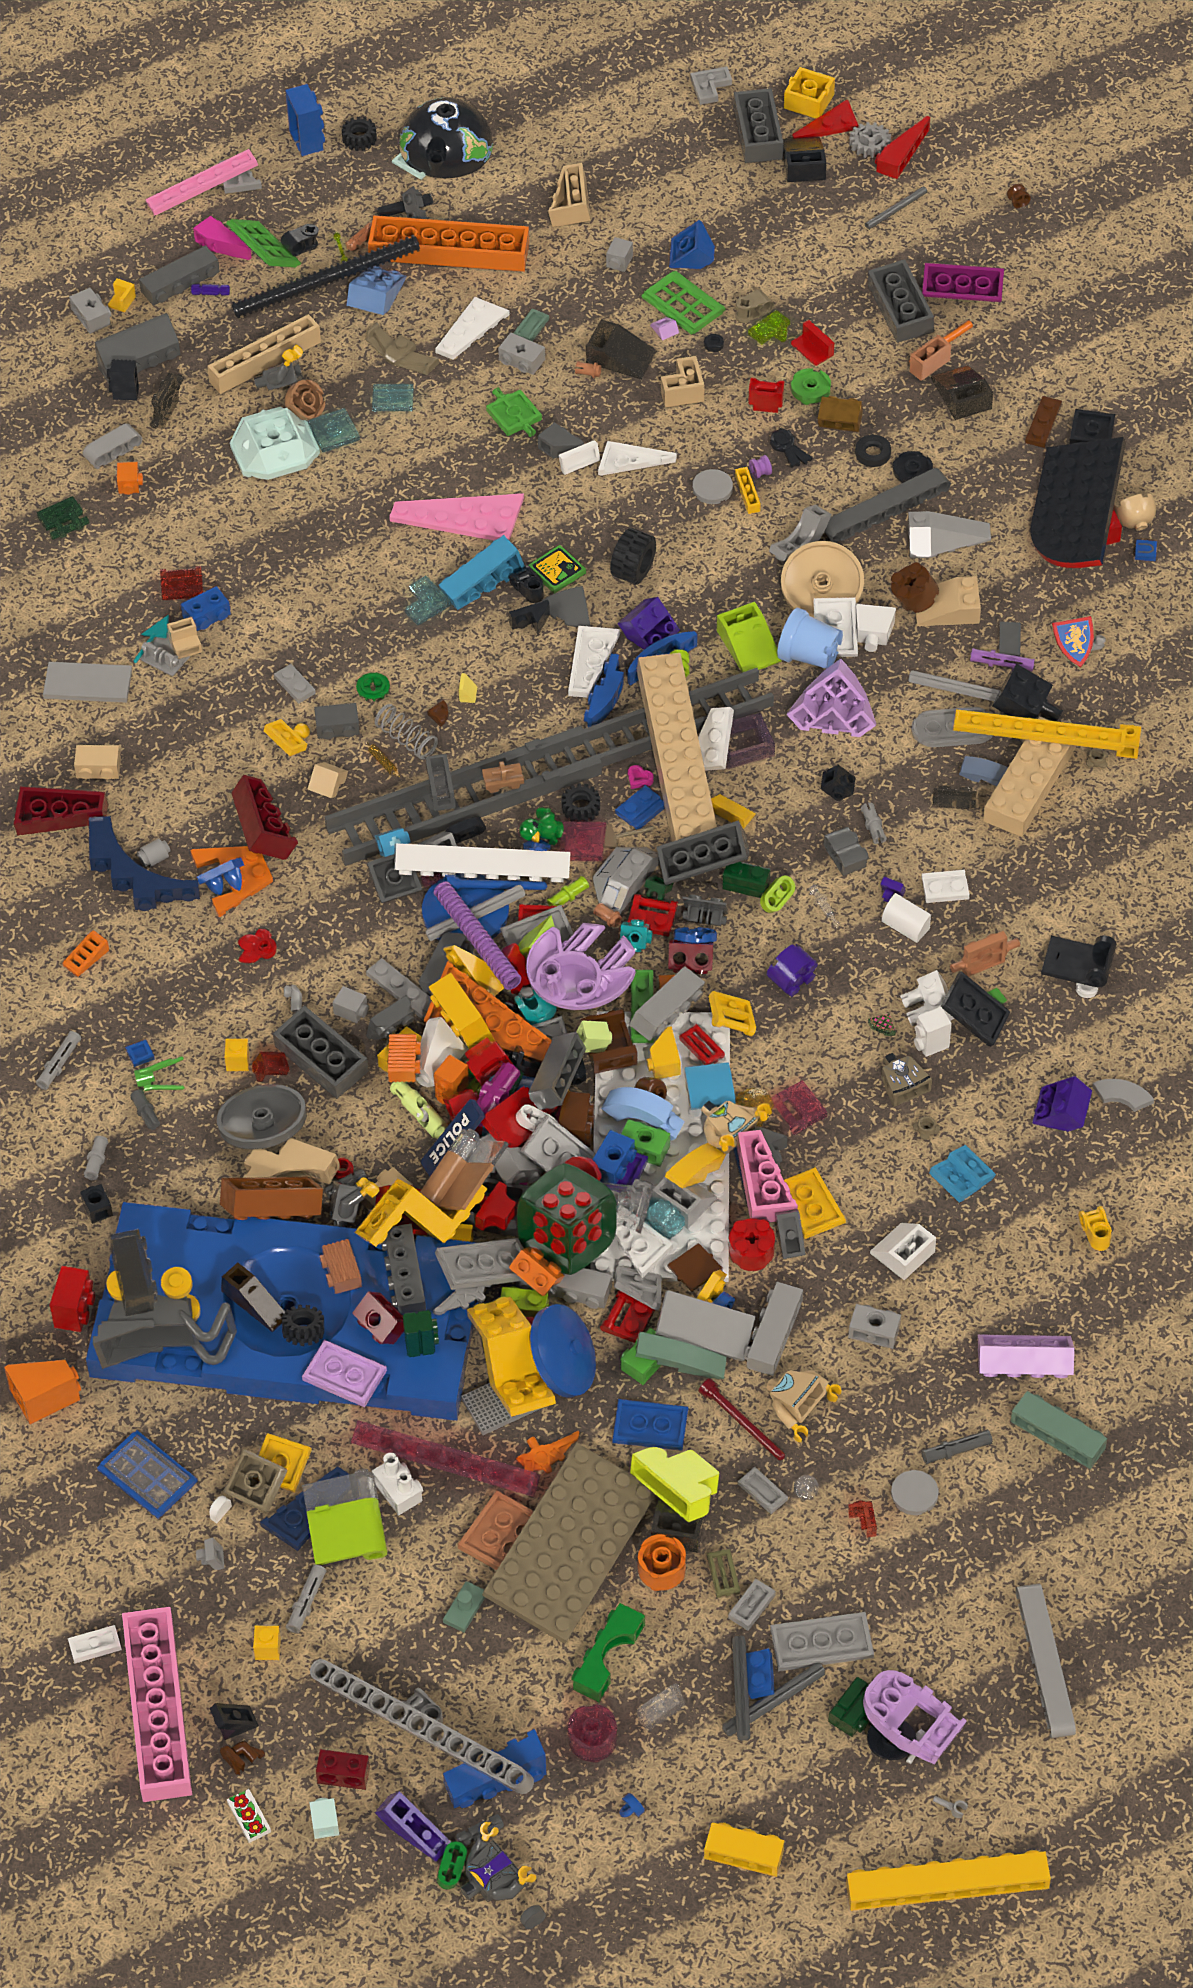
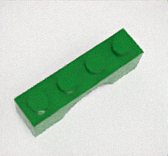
M619 1603L616 1610L612 1609L606 1620L607 1625L604 1629L601 1628L595 1637L596 1643L592 1649H587L583 1658L584 1663L581 1668L577 1667L571 1678L574 1691L597 1702H600L611 1684V1673L603 1663L605 1655L609 1650L618 1645H634L645 1627V1615Z

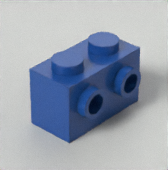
M217 586L181 603L183 618L192 617L197 631L204 630L211 624L226 619L231 614L229 601Z

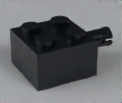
M1016 664L1006 677L992 707L1008 716L1036 719L1041 712L1056 722L1063 712L1062 709L1047 702V696L1053 685L1019 664Z

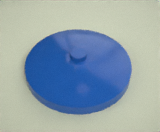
M464 873L455 874V877H459V879L493 880L486 879V876L477 874V878H464ZM444 878L432 885L423 899L422 917L427 929L451 918L450 914H448L447 910L444 909V906L441 905L434 895L435 887L444 882ZM459 888V890H455L468 908L505 892L503 889ZM509 904L478 919L492 939L501 932L500 928L504 927L508 921ZM460 928L450 932L464 934Z
M554 1304L541 1309L533 1320L530 1334L531 1351L536 1368L546 1385L556 1394L566 1398L581 1395L591 1387L596 1372L595 1349L590 1333L577 1313L565 1305Z

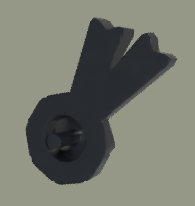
M780 428L772 432L770 445L775 451L784 452L791 468L800 466V461L807 465L808 461H812L813 458L794 445L795 437L790 430Z

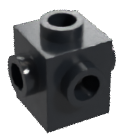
M836 765L823 772L820 789L836 801H841L854 794L856 777L840 765Z

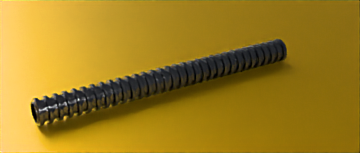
M411 235V238L405 237V240L400 239V242L397 243L395 241L392 245L389 243L387 247L385 245L382 246V249L377 248L376 251L371 250V253L365 252V255L354 256L352 260L349 258L347 262L336 263V266L330 265V268L325 267V270L319 269L317 273L314 271L312 275L310 273L306 277L303 275L301 279L296 278V281L290 280L288 284L285 282L284 285L279 284L277 288L275 286L271 290L268 288L266 292L261 291V294L255 293V296L250 295V298L244 297L242 301L239 299L237 303L232 302L231 304L235 316L238 319L242 315L245 317L247 313L252 314V311L258 312V309L263 310V307L269 308L271 304L274 306L277 302L280 304L282 300L285 302L287 298L293 299V296L298 297V294L304 295L306 291L309 293L310 290L315 291L317 287L320 289L322 285L327 286L328 283L333 284V281L339 282V279L344 280L346 276L349 278L352 274L355 276L357 272L360 274L363 270L368 271V268L373 269V266L379 267L381 263L384 265L385 262L390 263L392 259L395 261L397 257L402 258L403 255L408 256V253L414 254V251L419 252L420 246L417 238L414 235Z

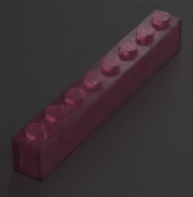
M357 1420L351 1440L352 1444L384 1454L394 1453L396 1457L533 1498L535 1497L541 1476L536 1472Z

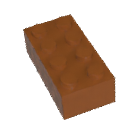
M308 1176L222 1178L220 1205L238 1220H246L248 1217L269 1219L270 1216H278L281 1219L299 1216L309 1219L313 1218V1215H321L323 1188Z

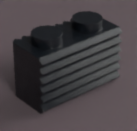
M113 359L111 367H107V379H110L109 393L113 394V400L137 401L139 381L136 361Z

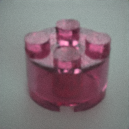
M599 1704L587 1707L584 1705L577 1708L571 1714L568 1721V1743L571 1751L578 1758L597 1763L607 1758L614 1751L617 1745V1724L613 1713L608 1708Z

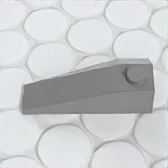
M930 511L908 512L910 558H932L940 553L953 552L961 547H970L991 541L990 523Z

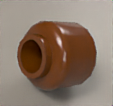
M643 1077L636 1082L634 1087L651 1092L663 1099L667 1096L666 1085L659 1078Z

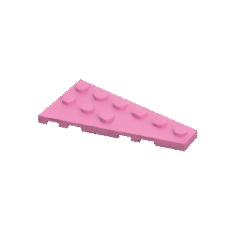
M524 494L395 502L390 514V521L493 541L504 535L510 540L524 500Z

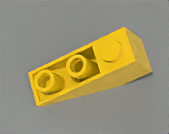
M455 945L443 948L446 958L451 964L455 965L459 971L466 974L472 981L482 986L493 996H496L504 989L500 980L495 977L493 971L484 960Z

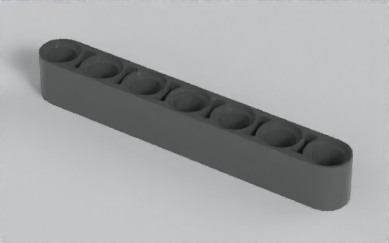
M931 469L830 517L824 533L834 543L846 540L854 536L856 532L865 531L871 528L873 524L877 525L890 519V516L894 517L907 511L906 509L909 507L913 508L923 503L926 499L930 500L940 495L943 491L947 492L951 482L940 469Z

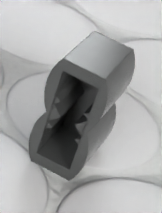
M849 827L824 835L823 845L842 876L866 868L867 860L869 859L868 852L864 847L860 846L857 834L854 831L852 832Z

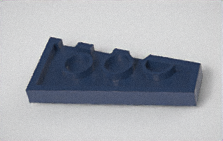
M337 1466L313 1483L314 1486L306 1492L302 1491L295 1496V1500L277 1509L276 1513L270 1518L266 1517L260 1521V1526L299 1551L311 1537L307 1511L315 1510V1507L327 1504L329 1506L339 1504L356 1485V1478Z

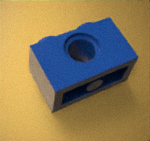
M612 1130L608 1132L592 1159L598 1165L601 1172L600 1181L615 1187L618 1180L624 1178L627 1170L626 1166L629 1162L632 1163L636 1157L637 1150H635L634 1139Z

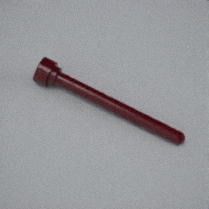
M712 1378L702 1383L698 1392L704 1398L716 1401L777 1460L781 1461L785 1458L784 1452L719 1392L718 1384Z

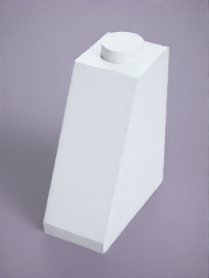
M442 1017L430 1018L426 1022L421 1039V1055H417L416 1059L420 1060V1074H416V1079L419 1084L425 1087L435 1086L434 1072L449 1055L460 1060L468 1050L460 1038L455 1036Z

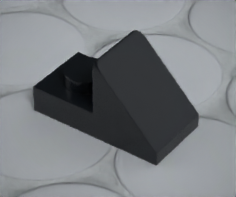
M545 600L509 611V624L512 630L522 629L532 624L537 635H539L550 615L549 601Z
M215 1703L209 1708L224 1740L259 1726L249 1705Z

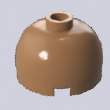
M312 380L298 381L287 389L284 405L301 420L308 421L319 417L325 408V401H323L322 397L324 394L323 390Z

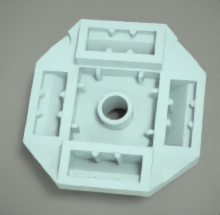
M282 407L262 410L259 413L242 417L230 441L231 450L243 476H253L259 479L269 480L307 469L320 454V449L307 421L301 420L288 408Z

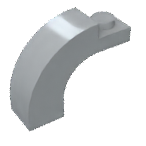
M816 504L804 508L801 519L792 534L782 541L771 544L769 552L774 554L778 560L786 561L799 547L820 540L832 514Z

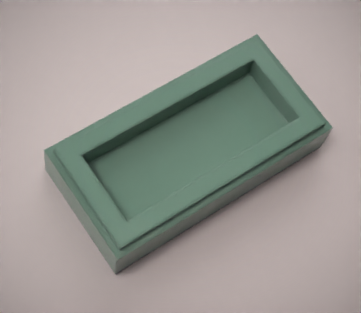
M531 309L513 334L533 341L548 322L549 315Z

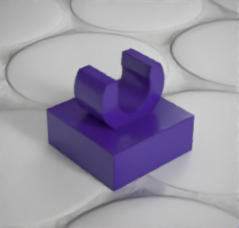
M883 877L880 883L884 891L882 898H884L883 901L889 902L895 893L903 897L906 892L904 884L887 877Z

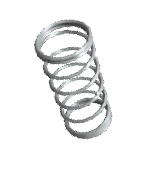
M392 704L383 706L375 717L376 727L382 728V731L385 733H390L392 739H398L400 745H406V749L414 751V754L420 760H424L428 754L431 755L435 751L438 739L433 735L429 736V731L423 732L418 737L414 749L408 748L409 736L415 728L419 727L418 733L411 741L415 740L421 731L420 725H416L410 731L406 743L400 742L399 738L401 736L399 735L403 726L408 721H411L410 727L403 734L405 735L413 725L412 719H408L403 723L398 732V737L392 736L391 732L393 730L391 728L393 723L400 715H403L401 722L396 726L398 728L405 718L404 713L398 714L392 721L390 730L385 731L383 729L385 727L384 724H388L393 719L397 708ZM388 707H391V708L385 713V715H384V717H383V719H382L381 725H378V719H379L380 715H381V714L383 713V711L386 710ZM392 710L389 718L384 722L386 715ZM425 733H428L427 738L416 748L419 739ZM434 738L435 741L431 750L420 756L423 746L430 739Z

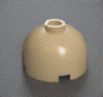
M1147 493L1148 497H1142V494L1130 496L1120 501L1121 506H1114V511L1124 527L1129 529L1135 528L1136 531L1144 530L1148 527L1147 524L1151 523L1156 515V504L1152 494Z

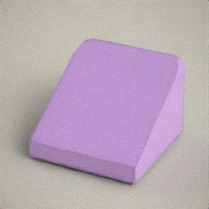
M668 317L650 324L662 340L679 333L676 321Z

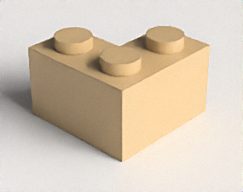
M696 356L676 359V374L661 376V395L665 408L704 402V382Z

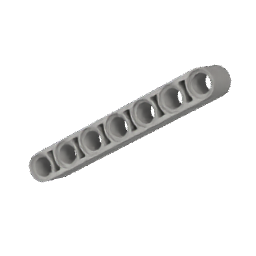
M1040 1583L1016 1587V1598L1020 1600L1018 1606L1021 1619L1025 1621L1023 1627L1026 1640L1030 1642V1647L1028 1648L1032 1664L1035 1663L1036 1667L1034 1668L1037 1686L1040 1685L1041 1688L1039 1694L1042 1707L1046 1709L1044 1715L1047 1728L1051 1730L1049 1736L1053 1739L1075 1735L1074 1717L1042 1586Z

